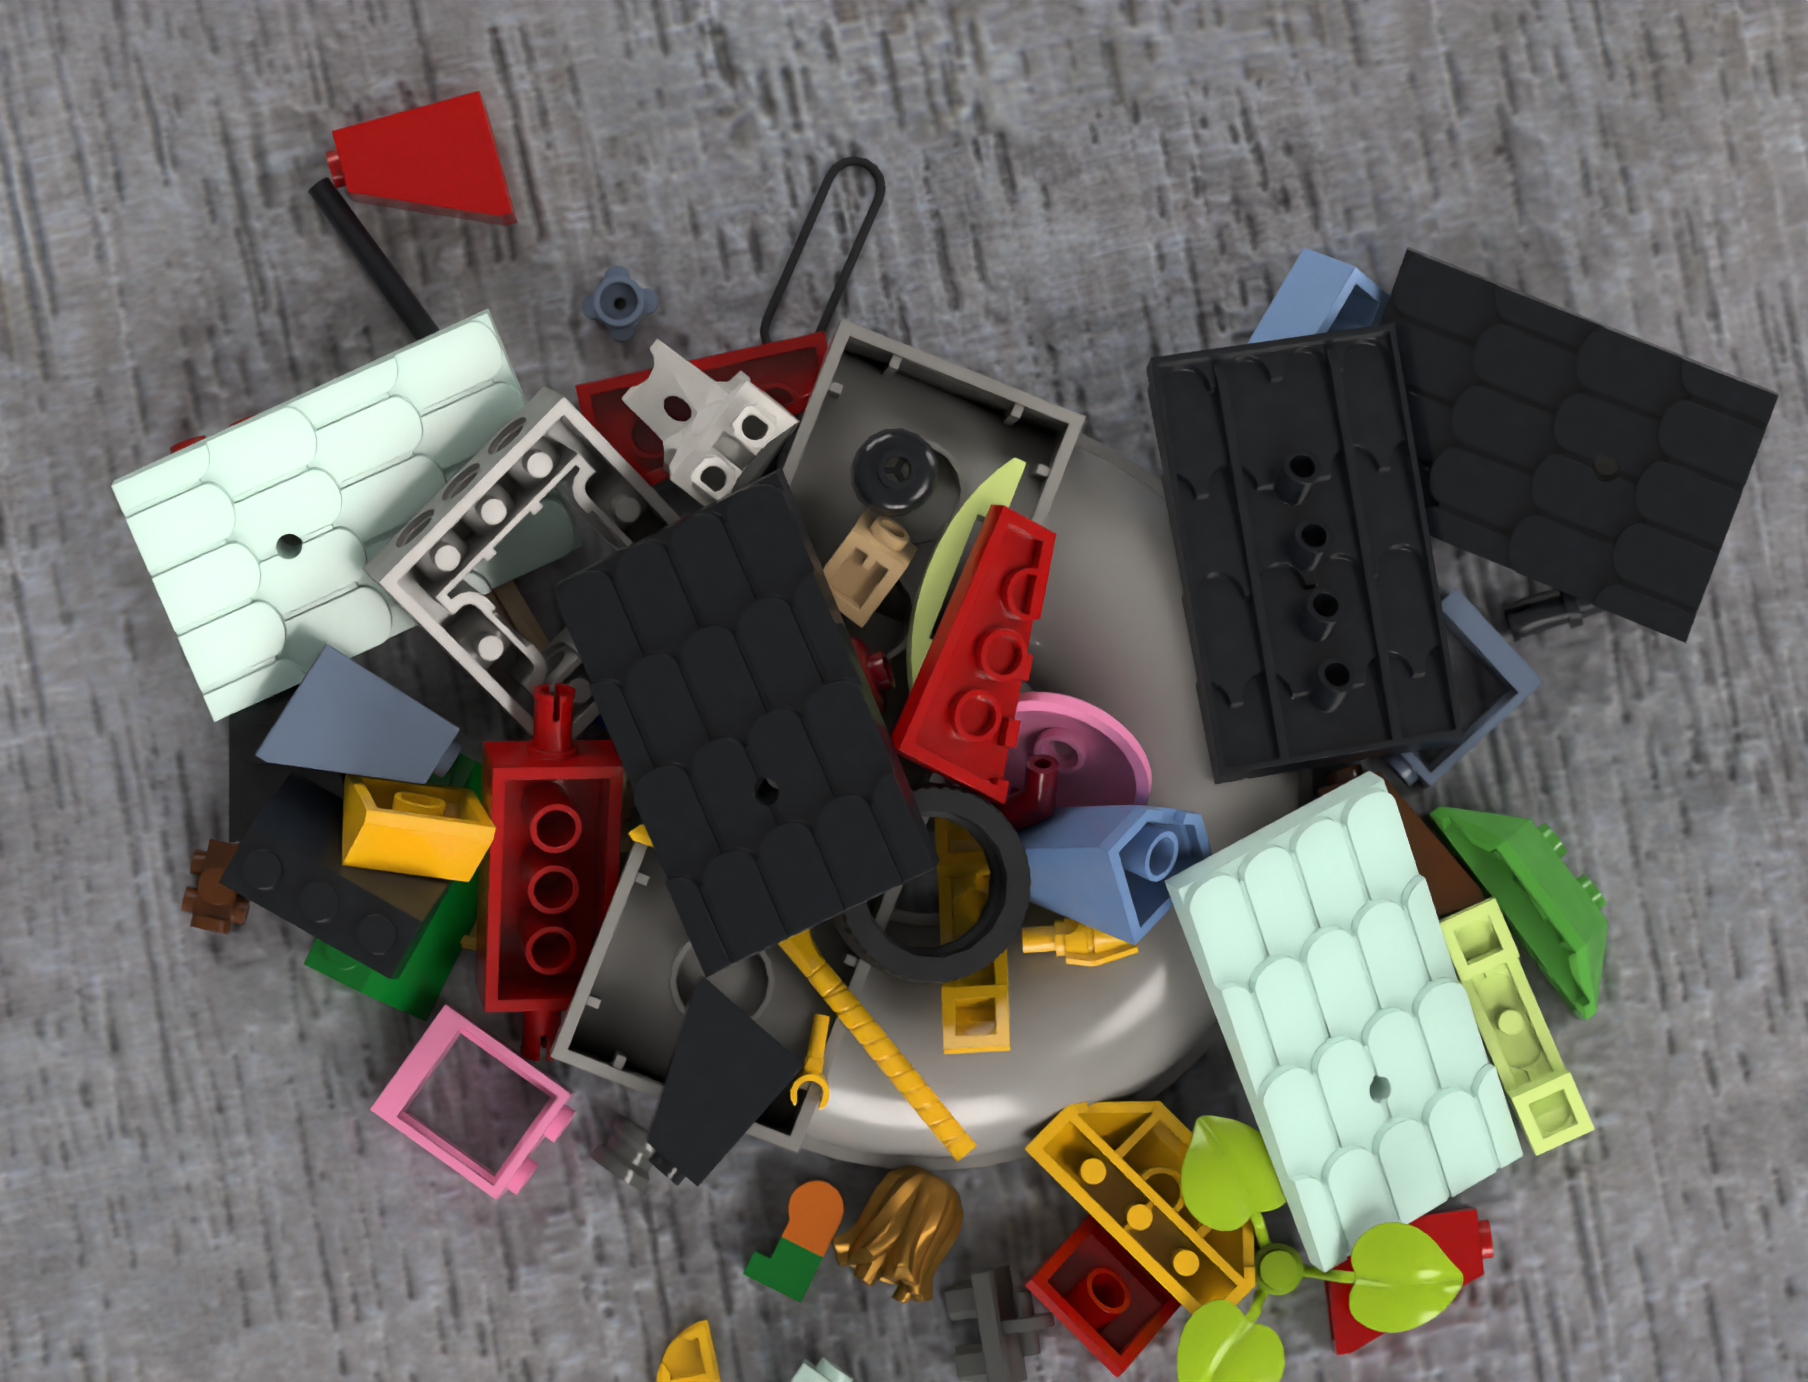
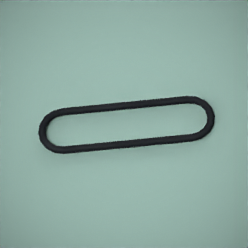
M856 156L842 158L833 164L826 173L762 318L760 327L762 344L772 342L769 334L771 321L834 178L839 171L846 167L859 166L868 170L874 177L876 192L815 331L826 332L884 199L886 190L884 176L878 166L868 159Z

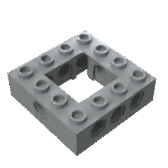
M544 386L362 569L532 739L534 729V687L549 683V693L554 695V701L555 683L574 687L576 693L573 703L572 740H575L600 714V711L589 688L591 681L567 626L540 652L494 610L496 607L485 596L471 587L463 578L482 559L489 562L497 554L493 548L528 513L535 515L543 507L540 501L553 487L616 552L682 518L563 395Z

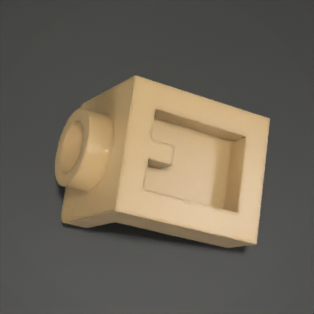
M864 511L849 534L823 567L839 611L861 628H863L907 569L918 550L909 541L910 537L901 525L891 518L882 515L876 517L868 511Z

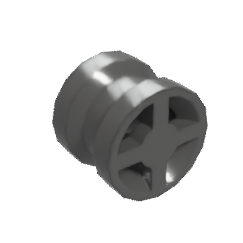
M619 1113L611 1124L612 1136L606 1144L597 1145L590 1157L624 1182L643 1191L650 1181L648 1171L653 1165L648 1159L656 1150L646 1141L648 1131Z

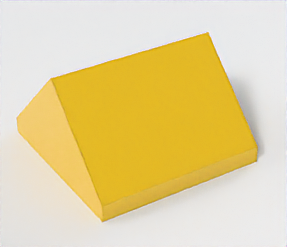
M346 773L343 795V866L464 882L470 881L490 847L496 829L473 789L432 783L419 784Z

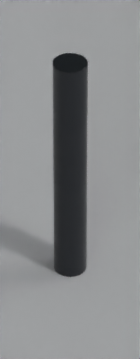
M329 177L313 185L308 193L416 341L438 332L440 329Z

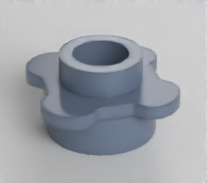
M622 266L609 268L605 272V280L599 284L595 293L586 295L582 301L584 315L590 320L598 319L610 329L611 337L618 342L631 340L635 336V326L644 315L654 313L658 307L656 293L650 288L642 289L634 280L630 279L629 271ZM618 298L626 301V306L622 310L614 307V302Z

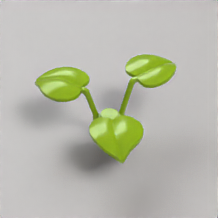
M1204 1115L1195 1121L1191 1142L1181 1169L1180 1185L1184 1203L1189 1212L1200 1223L1219 1231L1236 1230L1243 1226L1249 1218L1251 1219L1256 1234V1241L1259 1245L1254 1249L1255 1284L1257 1288L1253 1292V1299L1245 1316L1237 1306L1223 1299H1215L1200 1306L1185 1323L1178 1343L1176 1368L1178 1382H1279L1285 1367L1282 1342L1273 1329L1255 1322L1261 1314L1268 1294H1287L1300 1284L1302 1277L1353 1284L1349 1295V1309L1354 1319L1370 1329L1388 1333L1403 1332L1425 1324L1444 1311L1458 1294L1463 1285L1462 1272L1450 1261L1430 1236L1414 1226L1400 1222H1385L1374 1225L1356 1240L1351 1251V1264L1354 1272L1330 1269L1324 1273L1316 1266L1303 1264L1300 1255L1295 1249L1282 1242L1270 1240L1264 1218L1261 1212L1275 1210L1286 1202L1261 1133L1247 1124L1226 1117Z

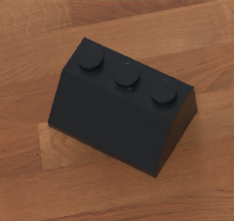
M292 771L250 826L219 883L389 979H399L454 880L343 866V799Z

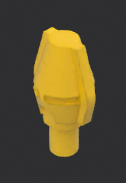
M1064 917L1063 920H1054V925L1022 927L1024 953L1056 951V956L1066 957V964L1098 966L1138 953L1139 942L1136 945H1132L1068 917Z

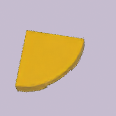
M709 1318L688 1326L671 1341L662 1356L657 1372V1382H722Z

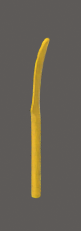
M644 824L639 825L628 833L632 841L654 848ZM810 928L778 943L779 947L793 961L803 975L808 978V981L817 992L824 997L826 1003L836 1012L839 1019L849 1028L853 1036L862 1044L871 1058L876 1061V1064L889 1077V1080L902 1093L903 1097L915 1109L939 1141L947 1147L948 1152L958 1162L972 1151L977 1144L965 1132L960 1123L953 1118L951 1112L940 1102L938 1096L927 1086L924 1079L914 1070V1067L901 1054L892 1040L887 1037V1034L874 1021V1018L861 1005L860 1001L848 989L846 984L842 982V979L833 968L826 963V960L812 939Z

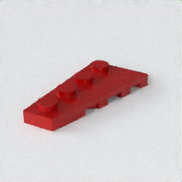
M820 331L688 361L716 382H728L741 370L750 378L752 384L771 396L794 416L806 408L828 345L825 332ZM653 368L575 385L581 414L650 486L670 477V474L663 469L665 453L663 441L621 399L631 386H636L648 379ZM669 396L664 400V409L668 416L674 420L687 421L691 417V409L683 399L677 396Z
M991 504L892 733L891 741L897 754L976 793L990 802L1005 804L1009 781L1003 780L1009 747L1016 748L1021 721L1015 720L1021 683L1022 681H1029L1033 655L1028 654V646L1033 620L1041 618L1056 533L1005 505Z

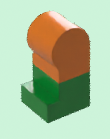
M822 1179L807 1180L799 1185L790 1196L788 1204L790 1220L772 1256L756 1248L743 1274L801 1303L842 1221L845 1205L844 1198L839 1189L831 1182Z

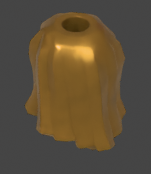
M906 1165L887 1173L875 1187L858 1221L845 1233L833 1237L832 1244L835 1249L837 1263L840 1267L851 1265L855 1269L853 1276L865 1285L873 1287L878 1280L891 1285L898 1284L891 1297L898 1302L906 1304L910 1300L914 1302L933 1300V1277L961 1230L964 1212L958 1191L951 1183L919 1166Z

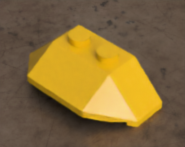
M1160 1101L1095 1102L1088 1106V1102H1081L1066 1106L1024 1149L1191 1314L1200 1306L1215 1299L1227 1300L1236 1306L1256 1286L1254 1226L1249 1218L1243 1226L1236 1230L1219 1231L1200 1223L1189 1212L1182 1197L1180 1180L1182 1165L1193 1133Z

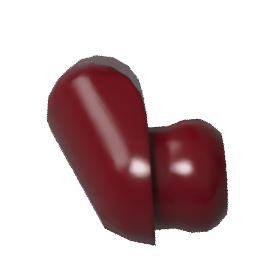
M1036 754L1029 757L1026 761L1024 789L1020 790L1012 787L1011 794L1007 795L1005 804L991 802L1003 813L1016 832H1021L1051 817L1054 813L1059 763L1050 755Z

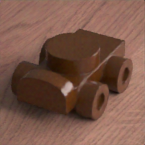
M210 839L207 851L195 850L190 873L199 875L200 878L197 888L187 886L182 901V911L193 913L190 922L191 927L229 935L232 922L245 925L249 914L250 900L239 898L238 893L219 883L240 845Z

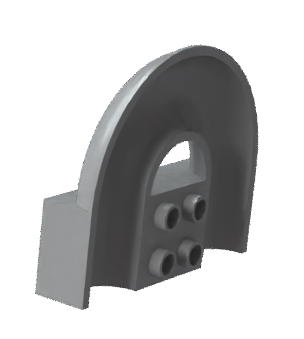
M842 319L832 335L801 418V423L798 426L782 467L822 569L864 511H868L876 517L880 515L871 512L858 500L851 486L850 467L855 453L871 435L884 429L897 428L917 433L931 445L938 460L939 478L934 492L919 509L905 516L888 517L906 530L910 537L909 541L918 549L907 569L863 628L840 612L849 636L862 640L872 654L882 650L892 669L895 688L886 691L887 707L882 716L890 738L910 694L906 666L908 629L915 594L930 554L948 522L971 493L991 474L1015 457L1027 463L1009 508L1056 533L1041 618L1033 620L1028 646V654L1033 655L1029 681H1022L1020 693L1038 691L1069 695L1101 708L1118 720L1139 742L1150 764L1152 786L1146 806L1191 810L1202 814L1212 854L1312 802V768L1251 779L1244 778L1243 780L1221 784L1214 783L1195 685L1198 680L1182 603L1183 587L1162 481L1115 449L1081 434L1080 431L1086 416ZM899 458L888 460L885 467H895ZM906 463L901 469L905 479H907L909 474V468ZM886 474L889 480L898 482L894 474ZM977 520L974 522L929 637L932 640L983 525L982 522ZM897 754L908 783H943L944 777ZM766 778L772 787L778 789L773 780ZM922 816L926 825L929 817ZM633 841L605 918L550 1049V1057L658 1099L692 986L701 975L704 977L705 975L665 884L667 877L655 849ZM903 884L867 901L871 916L888 936L908 946L930 948L940 946L939 913H915L894 908ZM1029 902L1020 930L1007 947L1011 1051L944 1054L942 983L928 984L906 981L872 967L857 956L844 942L832 918L810 928L812 939L826 960V963L833 968L842 979V982L846 984L848 989L860 1001L861 1005L874 1018V1021L887 1034V1037L892 1040L901 1054L914 1067V1070L924 1079L927 1086L938 1096L940 1102L947 1107L953 1118L960 1123L965 1132L977 1144L972 1151L957 1162L948 1152L947 1147L939 1141L915 1109L903 1097L902 1093L889 1080V1077L880 1069L876 1061L871 1058L862 1044L857 1041L849 1028L839 1019L836 1012L830 1008L824 997L817 992L808 981V978L803 975L778 944L738 963H734L730 967L706 978L802 1064H804L805 1056H807L814 1014L830 1016L823 1057L825 1059L823 1073L826 1075L830 1089V1098L827 1105L822 1110L818 1109L819 1094L822 1087L814 1081H806L797 1090V1103L794 1106L790 1098L789 1083L746 1131V1134L798 1153L799 1149L802 1148L833 1159L886 1169H899L906 1165H914L928 1171L988 1167L1032 1157L1024 1148L1066 1106L1081 1102H1088V1106L1095 1102L1149 1101L1173 1084L1199 1060L1220 1037L1222 1031L1174 905L1139 941L1138 953L1098 966L1066 964V957L1056 956V951L1023 952L1022 927L1054 925V920H1063L1065 917Z

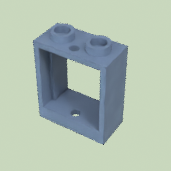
M1457 588L1441 600L1444 623L1507 692L1463 731V736L1458 744L1447 746L1429 764L1417 751L1385 756L1383 760L1386 765L1408 787L1415 781L1424 789L1433 785L1544 683Z

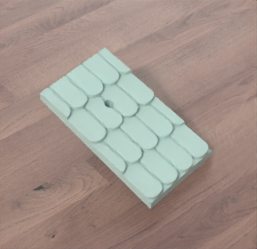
M485 309L113 481L111 485L113 492L126 517L127 524L148 572H150L151 579L172 627L178 636L179 643L197 684L203 693L204 700L214 722L301 683L326 643L347 657L352 658L384 643L388 638L418 625L362 568L527 404L489 309ZM554 487L541 499L540 503L543 507L535 515L528 513L493 548L497 554L489 562L482 559L463 578L471 587L482 595L492 592L493 588L560 559L570 551L583 546V538L568 501ZM294 534L302 540V543L297 546H291L286 544L281 536Z
M1368 771L1164 881L1311 1264L1324 1273L1347 1260V1257L1351 1255L1352 1247L1356 1240L1374 1225L1385 1222L1408 1224L1448 1201V1197L1451 1196L1453 1198L1497 1172L1496 1169L1499 1167L1502 1169L1524 1156L1496 1067L1488 1061L1466 989L1458 982L1426 879L1418 873L1396 800L1388 793L1383 778Z

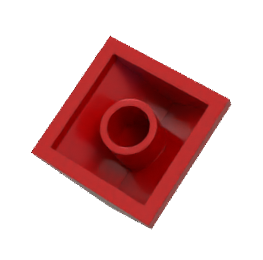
M1090 1214L1023 1280L1024 1285L1116 1378L1125 1372L1181 1306Z

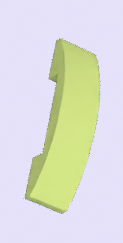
M1014 457L991 474L958 508L936 542L923 570L910 615L906 657L909 693L933 641L929 637L975 520L983 523L991 504L1005 505L1009 508L1027 462Z
M1492 896L1439 920L1458 982L1466 989L1485 1051L1491 1064L1496 1067L1504 1093L1533 1153L1536 1156L1595 1130L1573 1077L1562 1062L1518 959L1520 954L1496 898Z

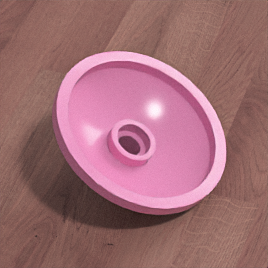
M1038 691L1019 693L1015 720L1021 721L1016 748L1009 747L1003 780L1009 781L1007 795L1011 794L1012 787L1020 790L1024 789L1027 759L1036 754H1045L1054 757L1059 763L1055 807L1146 806L1152 786L1150 764L1139 742L1118 720L1101 708L1069 695Z

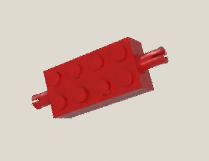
M549 683L534 687L533 739L530 741H483L481 804L496 829L494 839L479 864L475 984L484 1012H523L520 1054L534 1061H540L541 1046L546 1049V1061L554 1060V1058L550 1057V1049L561 1025V1011H566L570 1005L619 881L624 767L612 740H572L573 703L576 689L561 683H555V701L554 695L549 693Z

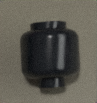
M903 428L884 429L871 435L856 451L850 467L851 486L858 500L871 512L886 517L905 516L919 509L933 494L939 478L938 460L931 445L917 433ZM899 458L895 467H885L888 460ZM905 463L909 468L907 479H905L901 472ZM886 474H894L898 482L889 480Z

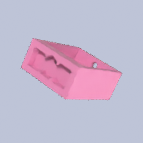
M452 1004L444 1005L370 1109L495 1200L501 1198L507 1189L516 1196L519 1194L539 1165L530 1158L544 1137L555 1143L577 1112L568 1106V1103L575 1095L574 1091L535 1063L523 1057L517 1050ZM461 1034L550 1097L497 1173L491 1171L407 1110Z

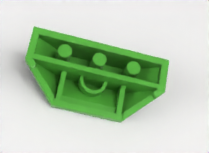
M1438 806L1425 814L1423 817L1461 867L1479 886L1483 896L1486 899L1492 896L1496 898L1509 930L1578 1020H1587L1597 1012L1608 930V920L1601 913L1600 909L1607 903L1597 887L1585 874L1576 879L1563 863L1561 858L1568 851L1555 832L1545 822L1537 828L1531 819L1472 810Z

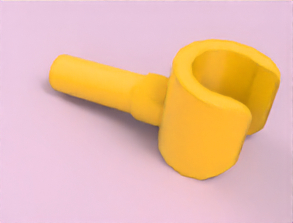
M814 1014L804 1067L790 1081V1098L794 1106L797 1103V1090L806 1081H814L822 1087L819 1094L818 1109L822 1110L828 1103L830 1089L826 1075L823 1073L825 1061L823 1057L830 1016Z

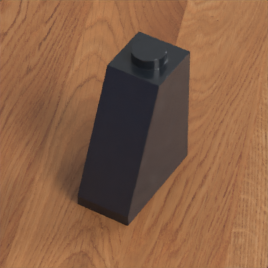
M703 975L692 986L646 1136L647 1143L656 1150L649 1157L648 1161L677 1186L687 1177L698 1187L804 1067V1064Z

